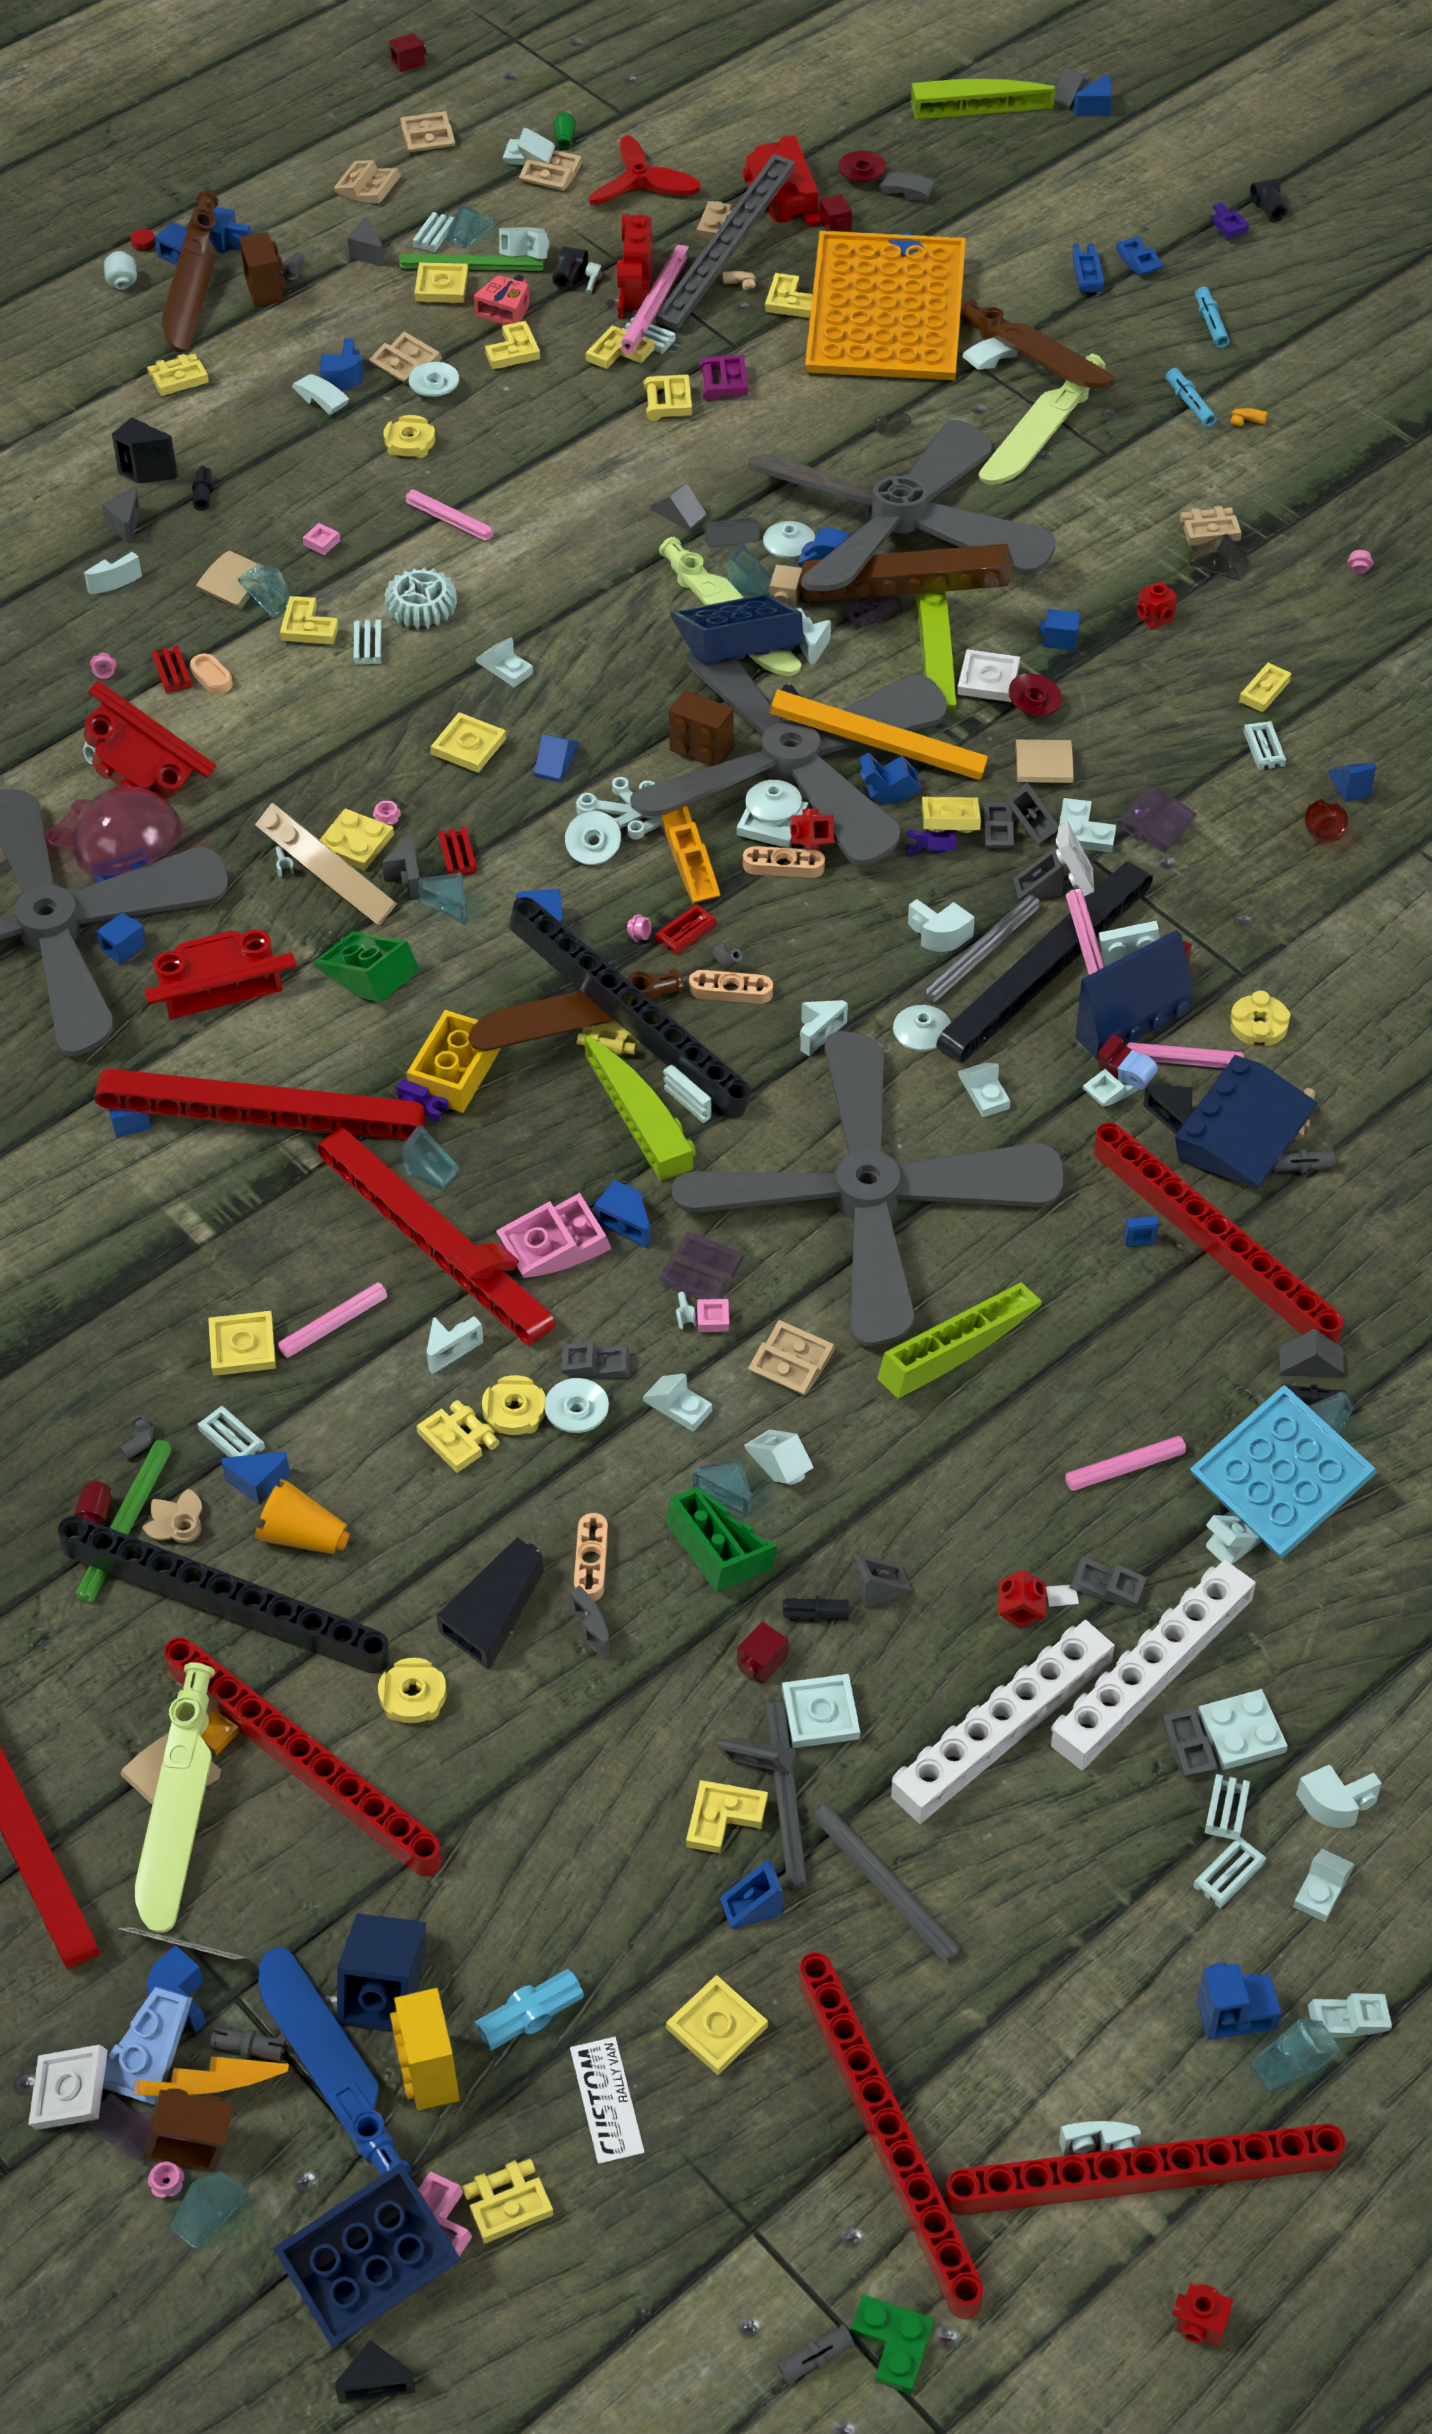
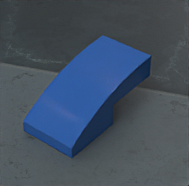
M1139 236L1117 243L1116 251L1120 257L1140 276L1163 268L1152 248L1146 249Z

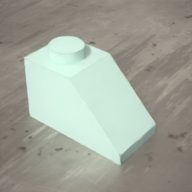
M769 1429L744 1445L747 1452L771 1479L776 1482L788 1485L798 1483L805 1478L804 1473L814 1468L798 1434Z

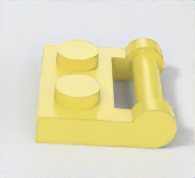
M689 375L651 376L644 380V390L647 392L648 407L646 409L648 420L658 421L661 417L692 415ZM658 389H664L666 404H658Z

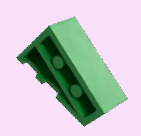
M697 1486L670 1497L665 1522L716 1593L772 1570L777 1545L771 1540L764 1541L752 1532L753 1527L747 1522L742 1524L729 1515L728 1508Z

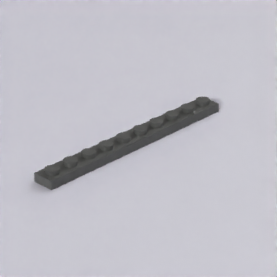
M776 154L772 155L656 314V323L676 331L679 330L795 170L794 161Z

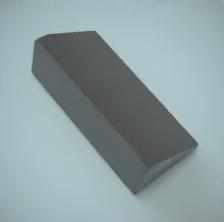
M754 517L705 522L703 524L709 547L758 542L760 539L758 521Z
M741 1737L718 1740L717 1743L718 1748L729 1761L783 1773H789L796 1754V1750Z

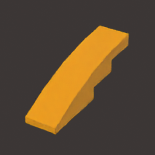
M686 805L671 813L660 815L671 852L692 903L719 898L720 892L705 844L701 843L696 823L692 822L688 806Z
M211 2057L209 2071L173 2068L171 2083L135 2079L133 2094L158 2096L160 2089L168 2090L171 2088L182 2089L188 2095L216 2093L252 2085L288 2072L289 2064Z

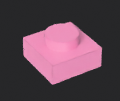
M320 523L303 537L304 546L322 555H325L340 541L339 532Z
M728 1299L697 1300L698 1332H729Z

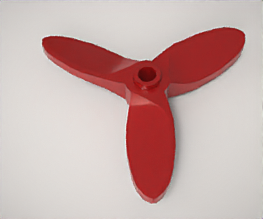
M625 135L620 140V154L626 171L618 178L594 191L589 196V205L605 203L632 189L645 188L661 194L693 195L700 191V182L695 177L680 171L647 165L645 154L640 144L632 136Z

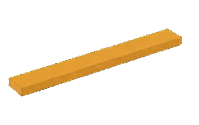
M778 689L769 711L772 715L977 780H981L988 756Z

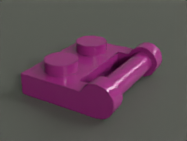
M744 355L704 357L699 361L700 371L703 373L704 380L702 393L706 401H714L717 397L748 395ZM714 369H720L721 384H714Z

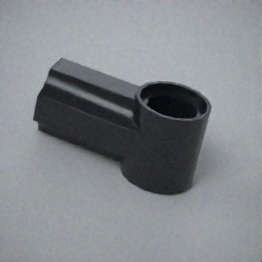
M1277 179L1251 183V200L1255 205L1260 204L1269 219H1272L1273 222H1279L1288 215V206L1280 195V185Z
M567 246L561 248L559 264L552 276L553 284L559 290L567 291L568 288L573 287L579 273L585 272L588 264V251Z

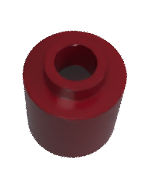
M100 1481L87 1482L85 1487L80 1490L74 1516H79L105 1526L112 1501L110 1487Z

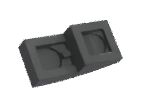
M891 172L886 175L880 184L882 194L903 192L906 201L927 199L936 183L934 180L921 175Z
M983 802L985 848H1014L1012 810L1006 802Z
M594 1341L563 1345L561 1365L563 1374L592 1379L629 1378L630 1350L627 1345L596 1348Z
M1082 1556L1077 1563L1069 1588L1106 1602L1136 1607L1147 1577L1119 1564L1110 1569Z
M579 1585L570 1592L571 1611L582 1621L583 1640L606 1660L610 1657V1647L605 1621L594 1601Z
M1195 1708L1162 1715L1161 1722L1184 1778L1218 1769L1208 1736L1203 1735Z

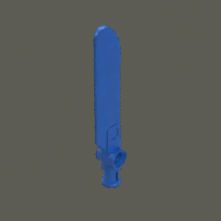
M277 1947L269 1950L263 1955L259 1966L258 1984L263 2003L352 2139L356 2152L363 2156L367 2163L374 2164L381 2176L400 2163L410 2173L411 2166L407 2161H402L394 2149L396 2143L385 2128L383 2117L374 2111L379 2094V2086L376 2079L293 1954L286 1948ZM367 2131L376 2132L374 2135L370 2137L362 2136V2134Z

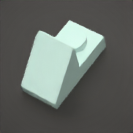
M524 128L520 139H509L503 160L505 164L525 165L527 159L549 163L555 145L530 129Z
M797 608V610L802 612L804 644L799 646L810 665L815 664L830 641L831 621L826 620L812 624L810 617H806L802 609Z
M512 638L495 644L476 658L477 663L513 687H516L533 674V666L514 654Z
M839 1000L805 1002L802 1004L801 1020L805 1025L800 1032V1051L808 1056L812 1055L825 1043L826 1038L830 1034L837 1032L847 1023V1002Z
M982 1063L958 1071V1076L982 1117L1010 1109V1099L998 1081L999 1065L995 1063Z
M475 1316L466 1322L457 1324L449 1332L435 1317L433 1318L427 1347L428 1368L432 1374L484 1343L482 1324Z
M684 1373L662 1376L643 1396L645 1403L692 1432L712 1412V1403L687 1389V1375Z
M1213 1515L1206 1524L1214 1533L1206 1543V1547L1221 1562L1225 1559L1230 1564H1233L1262 1542L1260 1537L1253 1533L1238 1516Z
M1321 1849L1312 1860L1309 1874L1295 1899L1293 1907L1326 1923L1354 1867V1863Z

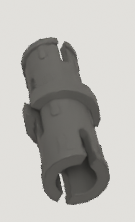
M1305 1149L1299 1150L1298 1153H1285L1272 1169V1172L1300 1171V1174H1307L1308 1170H1334L1335 1154L1333 1150L1307 1152ZM1308 1160H1315V1161H1316V1162H1302V1163H1291V1162H1290V1161H1308Z
M218 2025L214 2028V2032H217V2034H212L211 2049L239 2053L245 2059H250L253 2056L277 2061L278 2063H282L284 2059L281 2055L286 2053V2039L258 2035L256 2030L247 2029L244 2032Z
M842 2324L839 2328L816 2341L812 2338L806 2341L804 2348L781 2361H777L776 2364L785 2382L790 2384L793 2380L816 2367L818 2370L826 2367L828 2360L849 2348H853L855 2345L848 2330Z

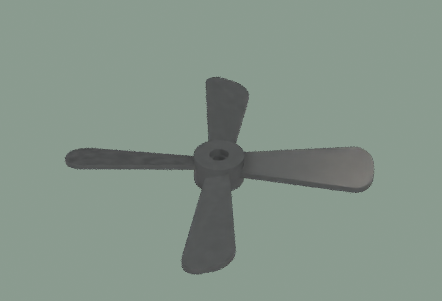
M951 420L946 422L907 476L883 478L874 485L873 490L782 456L759 454L749 458V467L756 472L872 505V519L804 574L802 586L807 590L831 591L850 584L891 532L909 533L920 529L958 547L1008 544L1014 561L1012 571L1023 575L1041 571L1046 567L1055 552V537L1047 529L928 502L991 455L992 445L989 438L974 426L963 421Z
M691 651L687 653V665L762 735V751L639 789L630 797V806L635 811L646 816L665 815L763 771L771 780L798 784L812 807L819 809V814H833L834 840L851 863L856 865L873 864L897 847L900 841L899 824L820 758V755L864 743L795 721H781L779 716L769 713L771 705L738 660L726 658L721 659L718 664L709 665L695 657ZM914 674L841 710L912 732L941 723L946 716L947 703L934 681L926 676Z
M0 790V847L23 892L16 901L15 914L0 917V940L20 934L21 940L28 948L42 953L58 1048L67 1056L82 1055L103 1044L112 1033L114 1024L112 1014L74 942L80 933V924L111 920L122 912L131 917L213 904L222 899L228 889V877L225 866L219 854L207 847H194L70 893L67 889L53 884L38 800L33 795L22 790Z
M837 1031L830 1034L825 1040V1055L848 1150V1155L838 1164L836 1173L694 1171L684 1173L673 1181L672 1198L674 1204L684 1211L706 1212L835 1197L840 1211L854 1220L851 1336L860 1345L874 1347L892 1343L903 1338L910 1331L914 1322V1310L890 1215L897 1208L899 1200L1046 1207L1053 1204L1061 1195L1064 1181L1063 1168L1058 1153L1052 1147L1043 1143L1025 1144L897 1164L893 1158L881 1152L883 1051L876 1041L866 1035Z

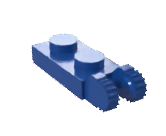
M1094 243L1088 244L1087 253H1081L1079 244H1073V265L1079 292L1103 291L1104 280L1098 252L1095 251Z

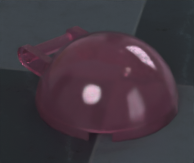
M119 786L101 792L92 800H75L71 805V810L55 827L48 828L44 835L46 841L51 845L73 847V854L78 867L86 872L96 875H114L131 871L129 864L145 858L147 863L150 864L165 855L181 838L183 825L176 810L162 796L146 788ZM77 820V822H76V824H75V827H74V828H70V827L75 823V821Z

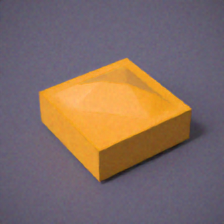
M213 1708L208 1713L209 1725L205 1732L201 1734V1737L210 1751L217 1756L240 1732L236 1724Z

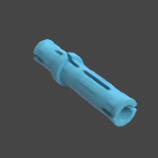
M1208 287L1198 288L1195 292V298L1199 304V313L1201 317L1205 318L1215 346L1217 348H1224L1229 344L1230 338L1218 313V304L1212 299Z
M1178 368L1169 370L1165 378L1175 389L1176 396L1180 400H1184L1205 428L1213 426L1217 421V416L1196 392L1192 381L1187 380ZM1184 386L1188 393H1185L1181 387ZM1195 402H1197L1198 405L1201 407L1200 410H1199L1198 407L1195 405Z

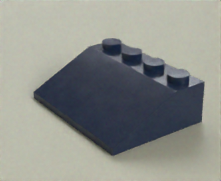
M770 594L670 611L672 620L693 655L709 665L718 664L721 659L740 660L745 658L747 654L766 655L770 653L769 650H791L795 645L804 644L802 612Z
M1178 930L1082 978L1075 1038L1096 1060L1098 1059V1052L1113 1034L1123 1039V1045H1126L1129 1042L1139 1040L1143 1035L1152 1030L1162 1028L1166 1023L1177 1017L1185 1016L1191 1010L1193 988L1181 933Z
M1234 1055L1176 1134L1175 1141L1178 1159L1186 1164L1259 1189L1318 1106L1317 1101L1263 1064Z
M402 2163L273 2248L332 2348L462 2261Z

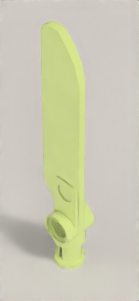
M1090 354L1086 357L1087 360L1105 370V363L1101 357L1096 354ZM1066 380L1061 388L1042 394L979 472L980 480L987 485H996L1009 481L1023 472L1075 406L1088 399L1090 388L1082 387Z
M670 537L661 544L659 553L671 562L672 569L678 574L677 582L679 585L691 589L704 605L743 598L726 578L708 573L703 567V558L697 553L684 550L679 539ZM769 650L770 653L766 655L748 654L761 667L778 675L794 676L801 669L800 661L790 650Z
M201 1663L185 1664L184 1672L186 1673L183 1690L178 1692L177 1699L173 1701L169 1708V1716L172 1722L136 1876L135 1902L140 1917L146 1926L156 1933L169 1931L177 1920L212 1761V1752L202 1739L201 1734L205 1732L209 1725V1716L207 1714L209 1697L206 1694L209 1680L214 1677L215 1670ZM195 1712L190 1720L183 1721L188 1713Z

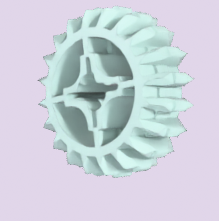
M425 567L422 570L413 568L412 572L403 570L402 576L395 575L394 580L389 581L385 593L386 609L391 619L397 620L398 625L405 624L407 628L415 626L417 630L420 626H425L429 629L430 625L439 626L440 621L446 622L448 616L453 615L457 604L456 588L451 582V578L445 577L444 572L437 573L435 568L430 571H426Z

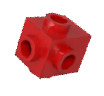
M1163 581L1139 590L1137 615L1151 630L1174 621L1177 604L1175 592L1169 589Z
M818 808L802 809V814L791 815L790 834L792 836V844H803V849H820V844L834 843L833 814H819Z
M1026 1570L1015 1572L1013 1575L999 1580L998 1615L1019 1628L1046 1618V1583Z
M1190 2283L1186 2296L1178 2294L1172 2316L1178 2318L1175 2331L1181 2333L1183 2338L1195 2344L1207 2343L1219 2348L1234 2299L1221 2295L1212 2286L1206 2284H1199L1197 2286Z

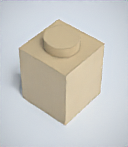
M776 564L770 583V595L796 609L801 593L798 581L802 568Z

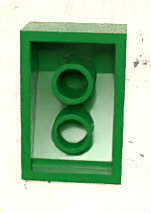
M355 931L351 932L313 961L317 969L360 998L376 1002L389 998L391 992L399 986L408 983L411 977L420 971L408 941Z

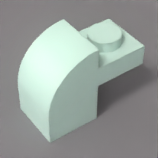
M528 227L499 228L500 254L510 257L528 255L538 259L547 258L549 240L545 229Z
M918 899L909 904L908 925L915 932L921 934L922 947L931 951L946 952L959 948L973 937L975 917L953 902L938 914Z
M1329 1764L1301 1777L1296 1795L1307 1812L1319 1823L1333 1828H1347L1355 1825L1359 1810H1366L1377 1802L1382 1783L1376 1774L1372 1773L1344 1786Z

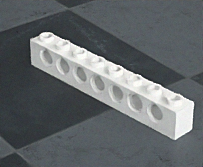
M1225 1559L1216 1568L1210 1567L1203 1575L1201 1583L1195 1589L1190 1587L1182 1596L1180 1604L1174 1610L1169 1608L1162 1615L1159 1625L1153 1631L1148 1629L1144 1632L1138 1641V1646L1132 1652L1129 1650L1125 1651L1119 1658L1116 1667L1110 1673L1104 1672L1097 1680L1095 1688L1089 1694L1083 1693L1075 1702L1073 1710L1067 1716L1061 1715L1054 1722L1051 1728L1053 1732L1051 1747L1083 1771L1252 1601L1256 1582ZM1210 1597H1217L1220 1600H1214ZM1189 1618H1197L1199 1621H1193ZM1168 1639H1176L1179 1642H1171ZM1146 1660H1154L1158 1663H1149ZM1125 1681H1132V1682H1134V1683H1136V1684H1135V1685H1129V1684L1125 1683ZM1108 1702L1114 1704L1115 1706L1109 1707L1104 1705L1103 1703ZM1088 1724L1093 1728H1084L1081 1725Z
M1086 1619L1077 1627L1071 1626L1068 1628L1057 1644L1053 1647L1049 1645L1044 1648L1033 1664L1029 1667L1025 1665L1020 1668L1009 1684L996 1688L991 1694L990 1699L982 1706L977 1705L972 1708L965 1720L957 1727L953 1725L948 1728L936 1745L924 1748L918 1755L917 1760L908 1768L906 1766L900 1768L892 1778L891 1798L919 1824L924 1822L1111 1664L1115 1645ZM1067 1657H1076L1078 1660H1070ZM1050 1676V1677H1053V1678H1055V1679H1054V1680H1047V1679H1045V1678H1043V1677ZM1027 1696L1030 1697L1031 1700H1023L1019 1697ZM1003 1716L1007 1720H998L995 1717ZM978 1736L984 1740L976 1741L971 1739V1737ZM948 1757H956V1758H958V1759H960V1760H958V1761H950V1760H948V1759H946V1758H948ZM930 1777L935 1779V1781L926 1782L922 1778Z

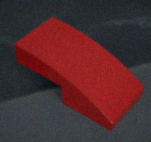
M501 1243L476 1245L455 1254L451 1259L471 1279L486 1280L491 1278L495 1270L514 1271L520 1261Z

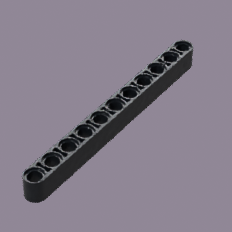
M1126 861L1085 899L1096 939L1099 937L1100 932H1105L1145 895L1152 884V874L1130 861ZM1071 913L941 1032L936 1043L938 1049L960 1063H964L1082 953Z
M520 897L514 901L509 927L513 933L667 1066L672 1065L705 1092L711 1098V1104L721 1113L730 1118H738L745 1113L751 1094V1088L746 1081L539 903L529 897Z
M68 1516L59 1523L58 1534L61 1551L71 1559L365 1672L380 1673L388 1666V1639L380 1631L82 1517ZM102 1547H109L107 1549L100 1550V1548ZM134 1558L137 1559L136 1561H128V1560L134 1559ZM160 1570H168L162 1573L158 1572ZM191 1581H197L195 1584H188ZM223 1592L228 1593V1594L222 1595V1596L217 1595V1594L223 1593ZM250 1604H258L255 1607H247ZM283 1615L289 1616V1617L284 1618V1619L277 1618V1617L283 1616ZM310 1627H318L316 1630H308ZM344 1638H345V1639H349V1640L346 1641V1642H339V1641H338L339 1639H344ZM371 1650L380 1651L375 1654L368 1653Z

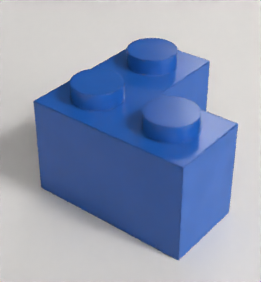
M1216 1963L1203 1970L1197 2004L1207 2040L1278 2028L1281 2011L1270 1974L1259 1976L1257 1973H1250L1242 1976L1239 1963L1232 1965Z

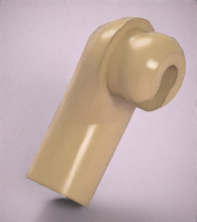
M743 271L722 272L723 285L743 283L742 286L745 290H752L756 286V277L753 273Z

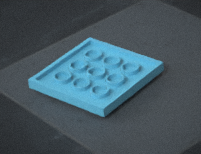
M1285 1385L1190 1468L1191 1474L1232 1514L1238 1516L1253 1533H1256L1261 1541L1280 1559H1283L1377 1474L1374 1466Z

